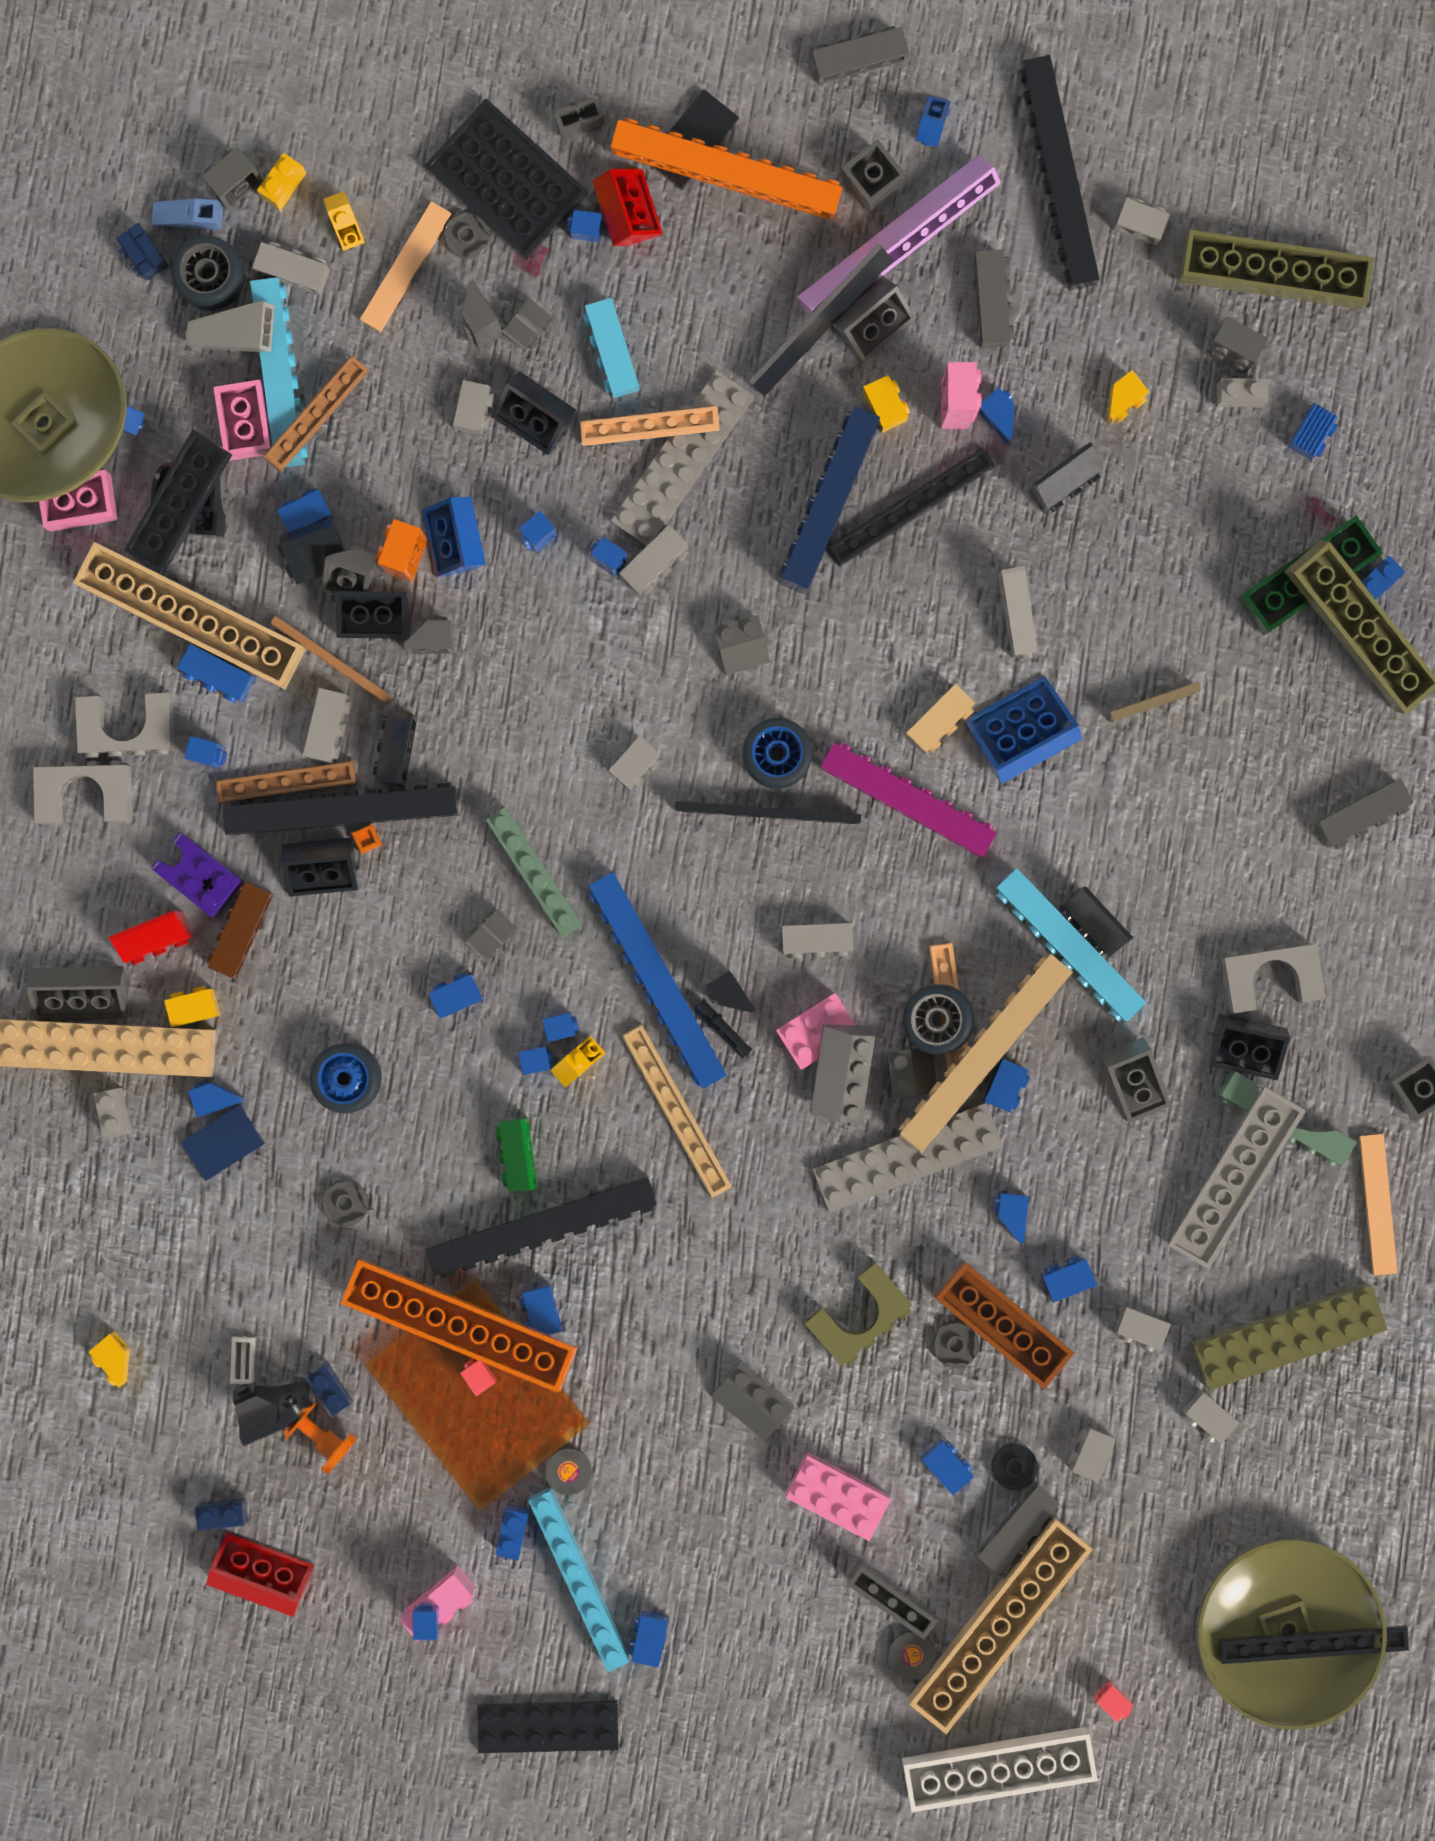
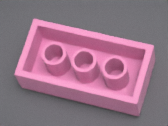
M948 362L941 380V429H969L971 422H974L977 412H979V407H981V393H977L981 383V369H977V362Z
M806 1452L785 1492L787 1499L870 1541L891 1500L890 1495L809 1452Z

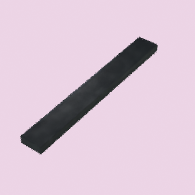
M877 244L749 380L764 397L893 261L892 257L882 246Z
M979 449L829 545L830 553L840 567L982 477L996 466L985 449Z
M675 801L676 812L855 825L861 823V814Z
M1386 1626L1387 1642L1385 1652L1409 1651L1407 1626ZM1359 1628L1219 1639L1220 1663L1233 1664L1380 1653L1381 1648H1374L1375 1634H1382V1630Z

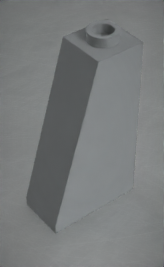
M258 301L188 321L185 332L186 345L197 349L271 352L275 306L264 301Z
M1025 566L1004 569L997 576L1012 658L1019 657V661L1032 659V655L1036 654L1038 649Z

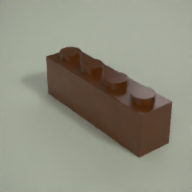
M247 882L243 886H239L235 894V898H237L235 906H231L226 915L228 922L225 928H221L216 940L219 941L217 947L212 949L208 955L207 962L210 963L207 968L233 979L238 978L274 896L273 893Z

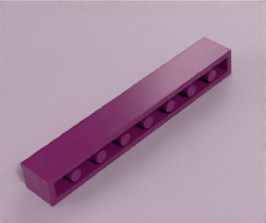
M842 742L832 745L820 767L821 770L980 858L985 856L997 832L993 831L994 826L983 820L981 823L973 820L974 815L963 809L960 812L953 809L954 804L946 799L941 798L939 801L933 798L931 791L924 787H921L920 790L912 786L913 782L904 776H900V778L895 777L891 774L892 770L882 764L877 767L871 763L872 759L862 753L857 756L850 752L852 750L850 746Z

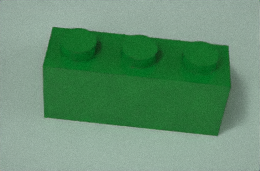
M528 1117L500 1121L499 1126L496 1127L497 1141L501 1140L502 1150H499L500 1164H505L506 1173H502L503 1186H508V1192L535 1190L537 1178Z

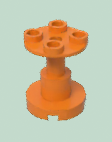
M309 1402V1407L304 1408L298 1414L301 1419L298 1422L294 1420L283 1432L286 1436L284 1439L287 1440L297 1428L316 1443L314 1449L327 1459L321 1470L328 1475L358 1438L353 1433H350L342 1441L330 1430L325 1433L307 1418V1415L317 1404L316 1402L314 1404Z

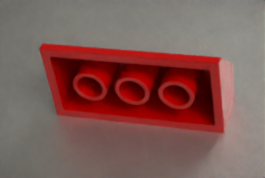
M226 1533L209 1570L206 1585L294 1617L314 1564Z

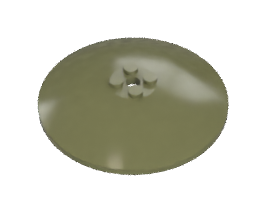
M41 328L16 333L0 341V499L14 502H37L64 495L78 488L94 476L115 450L126 420L127 398L125 386L111 358L102 348L88 338L67 330ZM49 419L47 426L39 428L42 420Z
M1282 1539L1259 1544L1230 1561L1219 1572L1206 1592L1201 1605L1197 1628L1198 1647L1203 1667L1212 1685L1221 1697L1232 1708L1250 1720L1265 1726L1286 1730H1301L1321 1726L1338 1719L1354 1708L1365 1697L1378 1677L1383 1664L1387 1642V1628L1382 1604L1377 1592L1365 1574L1352 1561L1334 1549L1316 1542L1299 1539ZM1285 1624H1292L1294 1626L1293 1633L1359 1628L1382 1630V1634H1375L1374 1648H1381L1380 1653L1233 1664L1220 1663L1219 1639L1282 1634V1627Z

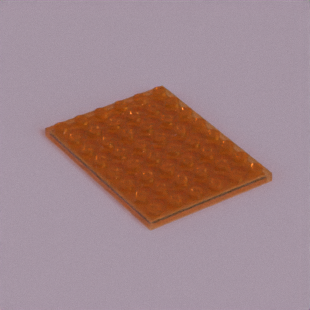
M476 1277L452 1294V1296L508 1318ZM405 1331L364 1365L479 1511L483 1510L590 1424V1421L563 1387L560 1392H555L489 1364L487 1365L497 1378V1381L481 1394L475 1396L460 1374L465 1369L463 1364L472 1357Z

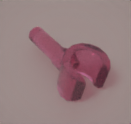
M544 247L536 261L528 264L526 267L527 274L532 267H537L534 277L537 278L541 275L540 266L549 249Z
M1311 497L1310 501L1315 503L1317 507L1311 508L1306 505V511L1310 514L1318 513L1333 523L1336 518L1320 507L1318 498Z

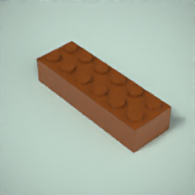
M964 1260L934 1295L941 1304L1044 1390L1074 1354L1070 1348Z

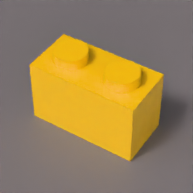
M283 153L257 191L263 200L281 211L305 177L306 172L301 164Z
M889 375L863 387L862 392L872 413L880 416L878 426L882 433L907 422V414L910 413L905 400L901 402L897 394L900 392L898 384L895 380L891 381Z
M206 986L193 988V993L184 995V991L170 994L171 999L164 1000L171 1027H178L221 1016L214 989H207Z

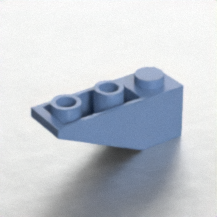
M185 199L153 202L152 226L222 231L223 207L218 200Z

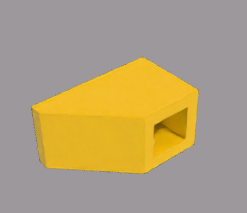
M345 191L324 198L326 210L343 251L365 243Z
M1133 370L1118 380L1111 388L1107 416L1109 424L1114 421L1117 423L1121 422L1129 415L1127 413L1129 409L1133 406L1137 409L1147 401L1145 397L1149 390Z
M590 1036L550 1071L566 1088L600 1059L605 1052Z
M114 1331L92 1348L89 1353L93 1364L98 1368L101 1367L106 1372L105 1377L109 1383L119 1388L127 1382L130 1348Z

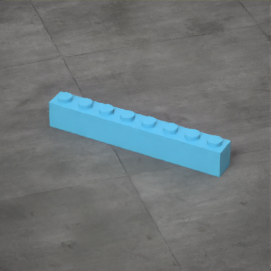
M278 277L250 281L253 303L264 301L275 306L271 352H260L272 445L299 416V412H302L301 400L296 397V389H299L298 377L293 374L296 359L294 352L291 353L290 344H293L292 331L287 329L290 313L288 307L284 306L287 290L285 284H282ZM306 444L286 467L305 465V458L308 457Z
M1017 868L995 887L998 892L996 894L998 899L1004 904L1008 902L1014 908L1012 913L1020 921L1024 919L1030 925L1028 927L1029 931L1036 938L1041 936L1046 941L1044 946L1053 955L1057 953L1062 958L1060 962L1078 974L1076 979L1085 988L1089 986L1095 992L1092 996L1101 1005L1105 1003L1111 1009L1109 1013L1116 1021L1122 1020L1127 1022L1147 1003Z
M552 1487L530 1496V1506L607 1672L629 1663L630 1655Z

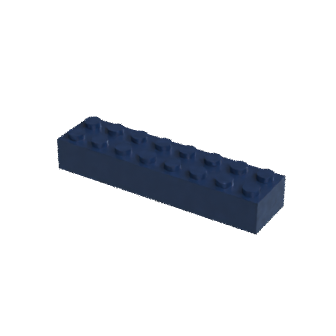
M854 406L852 412H847L842 426L844 432L843 434L839 432L834 442L833 450L835 454H829L824 466V471L827 473L825 477L820 475L815 493L818 494L816 498L811 497L806 509L808 517L807 519L802 518L798 527L797 535H799L798 541L793 539L789 548L788 556L791 558L789 562L784 561L779 572V578H782V586L807 595L877 430L880 416Z

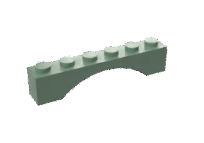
M505 807L486 819L560 935L564 938L581 927L583 924L538 858L508 809Z
M1231 1071L1217 1095L1223 1098L1221 1100L1222 1103L1231 1108H1234L1236 1105L1243 1110L1241 1114L1246 1116L1259 1095L1256 1083L1236 1071ZM1296 1127L1288 1139L1293 1144L1295 1141L1303 1144L1302 1149L1313 1156L1315 1153L1323 1156L1322 1161L1332 1167H1335L1336 1164L1343 1166L1357 1143L1333 1129L1309 1131Z

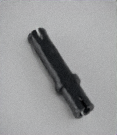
M705 999L694 1008L708 1023L707 1026L710 1029L713 1028L741 1059L751 1052L752 1048L723 1020V1015L721 1013L718 1014Z

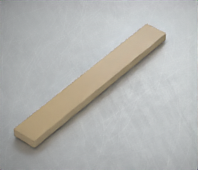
M641 1024L623 1034L622 1037L711 1198L731 1188V1183L643 1025Z

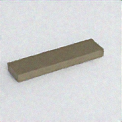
M1199 682L1110 712L1107 715L1112 723L1200 692L1201 688Z

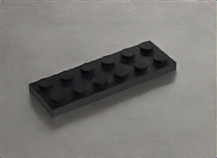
M192 429L124 550L157 573L164 575L233 454L200 432Z
M618 1701L478 1704L477 1706L478 1753L619 1750Z

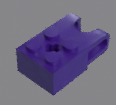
M178 832L174 837V843L182 850L183 857L181 862L176 866H169L163 861L156 860L152 864L151 869L210 917L216 918L235 895L239 886L243 885L245 881L187 835ZM212 879L213 889H206L207 880L211 881Z

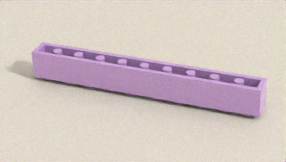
M977 155L797 296L805 313L810 316L868 253L879 244L892 257L893 261L870 284L872 285L997 187L1001 182L994 166L980 155Z

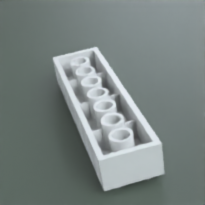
M1086 1727L902 1758L911 1812L1098 1781L1090 1734Z

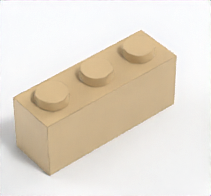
M955 684L905 736L924 754L928 751L933 753L942 744L939 740L945 734L949 737L958 728L955 724L961 718L965 721L974 712L972 707L975 702Z

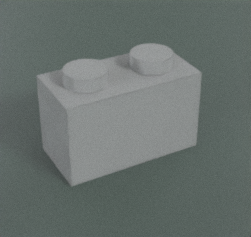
M1126 198L1114 230L1157 246L1170 214L1166 213L1165 209L1159 206L1150 207L1144 205V202L1140 199Z
M1221 378L1217 383V407H1264L1268 402L1267 378Z
M463 380L453 423L455 430L482 435L483 430L488 429L490 416H487L488 407L493 406L495 397L489 385Z
M639 736L609 769V772L629 790L633 787L638 789L645 781L643 776L648 770L653 772L661 763L658 760L661 755Z
M117 1088L95 1093L94 1099L103 1140L132 1133L123 1089Z
M1123 1305L1114 1332L1119 1334L1118 1339L1128 1343H1132V1340L1141 1343V1348L1153 1352L1154 1348L1162 1349L1171 1324L1165 1320Z
M1201 1390L1195 1394L1182 1410L1187 1415L1184 1419L1194 1428L1197 1425L1203 1428L1205 1431L1202 1434L1212 1443L1217 1440L1222 1445L1239 1425L1237 1420Z
M1087 1425L1086 1430L1082 1429L1077 1442L1080 1444L1077 1451L1072 1452L1068 1464L1071 1465L1070 1469L1073 1473L1099 1483L1116 1439L1110 1434Z

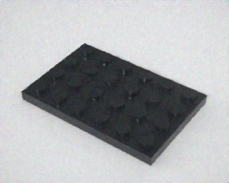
M487 98L424 165V168L474 214L480 217L488 227L526 261L588 194L586 188Z

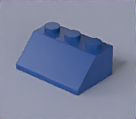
M450 497L422 510L436 577L471 571L486 565L472 497Z

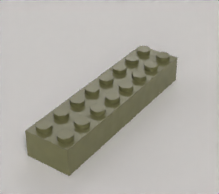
M1189 230L1184 242L1179 282L1361 310L1368 302L1374 257Z
M1317 542L1285 571L1287 576L1396 712L1402 714L1409 713L1435 690V675L1330 542Z
M1363 1283L1190 1343L1205 1387L1213 1390L1387 1330L1373 1286Z

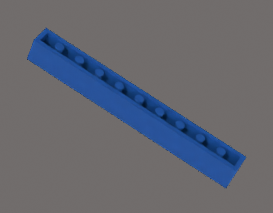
M614 872L590 884L591 891L587 892L594 904L599 903L602 909L599 914L605 925L610 923L614 931L610 934L617 945L619 943L622 944L625 950L622 952L628 965L632 963L635 967L636 972L633 975L639 985H645L648 992L644 994L650 1005L655 1004L659 1012L656 1013V1016L662 1026L665 1024L668 1026L670 1033L667 1036L673 1046L678 1044L682 1051L678 1055L684 1066L689 1065L693 1073L690 1074V1077L695 1086L701 1085L702 1089L727 1076Z

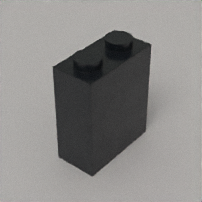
M332 517L279 535L280 544L277 545L281 558L285 557L288 565H285L289 578L294 577L297 585L323 576L326 557L345 551Z

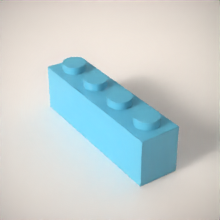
M612 297L586 305V313L582 315L586 328L591 326L593 335L589 336L593 350L598 348L600 357L596 358L599 370H604L607 379L603 380L606 392H611L614 399L640 391Z

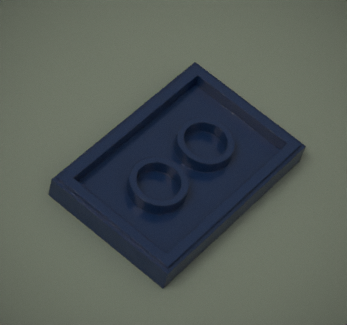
M241 1104L181 1142L205 1181H208L266 1144Z

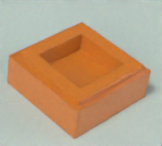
M373 823L351 833L360 854L383 845Z

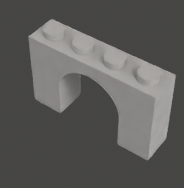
M145 694V726L137 737L128 741H117L107 732L104 721V698L99 696L75 697L77 753L85 755V758H99V754H108V757H122V753L130 752L131 756H145V752L154 751V755H168V751L175 750L172 694Z
M110 761V765L101 766V762H87V766H78V762H64V767H55V763H40L41 767H33L34 823L63 824L64 791L72 781L82 777L92 778L100 785L104 796L105 822H132L131 767L124 765V761Z
M1310 940L1296 942V947L1287 948V944L1274 945L1273 950L1265 952L1264 947L1250 949V954L1241 955V951L1228 952L1226 958H1221L1229 1013L1257 1010L1253 978L1257 969L1265 962L1271 960L1282 962L1293 973L1298 1003L1326 999L1317 944H1310Z

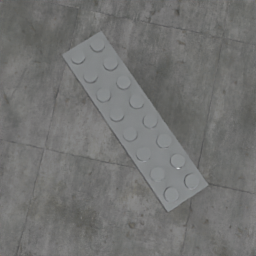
M716 370L689 409L717 406L720 431L670 436L613 516L611 523L647 547L659 535L749 407L754 396Z
M1264 1086L1168 1242V1246L1209 1269L1306 1110Z
M983 1103L954 1114L921 1155L897 1136L815 1167L813 1171L830 1213L1003 1147L988 1105Z

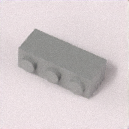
M271 241L268 244L261 242L252 267L258 275L267 278L278 277L281 283L318 296L322 295L330 272L324 260L317 257H312V259L303 257L304 254L294 249H291L290 252L282 249L281 245Z
M668 525L619 573L620 577L639 596L642 593L647 595L655 587L654 582L659 577L663 579L672 570L670 566L676 560L681 562L688 555L686 550L689 548V544Z
M319 688L303 752L304 757L331 764L334 762V759H338L341 746H338L339 737L344 736L346 724L343 723L344 716L349 714L351 708V701H349L348 695Z
M852 923L782 926L783 954H788V959L802 958V953H811V958L825 957V952H834V957L848 956V951H853Z

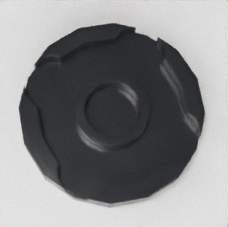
M1009 1443L1001 1446L995 1452L991 1461V1471L995 1480L1002 1487L1009 1490H1021L1035 1480L1038 1473V1462L1034 1453L1027 1446L1020 1443Z

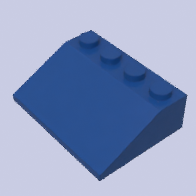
M1045 676L964 721L1000 784L1082 740L1079 725Z

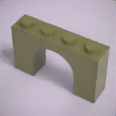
M875 1261L857 1275L858 1279L877 1301V1316L868 1328L858 1332L847 1331L841 1328L822 1306L804 1321L805 1325L841 1367L845 1363L847 1366L853 1363L858 1358L856 1354L863 1348L865 1351L876 1342L874 1340L875 1337L880 1333L885 1335L893 1328L892 1323L897 1318L902 1320L911 1312L909 1309L912 1306L911 1302Z

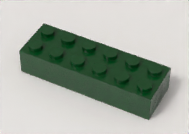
M1357 515L1320 540L1330 542L1354 573L1383 554ZM1313 546L1237 598L1263 636L1310 605L1285 571Z

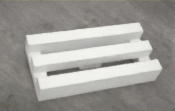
M232 1337L230 1384H251L255 1382L256 1337ZM238 1342H242L240 1379H236ZM247 1343H250L249 1379H245Z

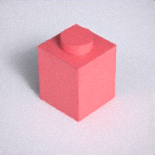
M471 1358L463 1364L465 1369L460 1374L475 1396H478L496 1383L497 1378L486 1363Z
M1110 1680L1093 1697L1096 1703L1116 1722L1120 1719H1125L1132 1710L1133 1704L1130 1699Z

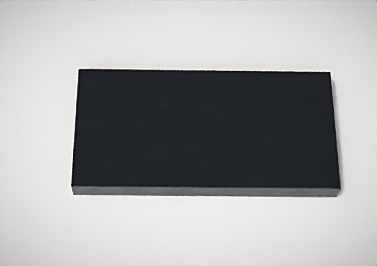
M703 89L670 131L683 135L682 139L691 141L692 138L699 139L705 142V146L714 148V145H719L740 120V117ZM653 167L681 191L692 179L691 177Z

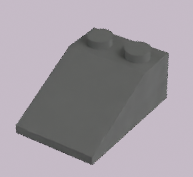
M1144 1037L1101 1054L1104 1066L1128 1123L1172 1106L1152 1051Z

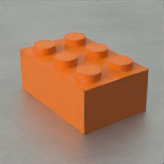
M393 519L392 524H388L384 537L387 539L384 547H379L376 559L379 560L378 564L386 574L412 583L428 539L420 528Z

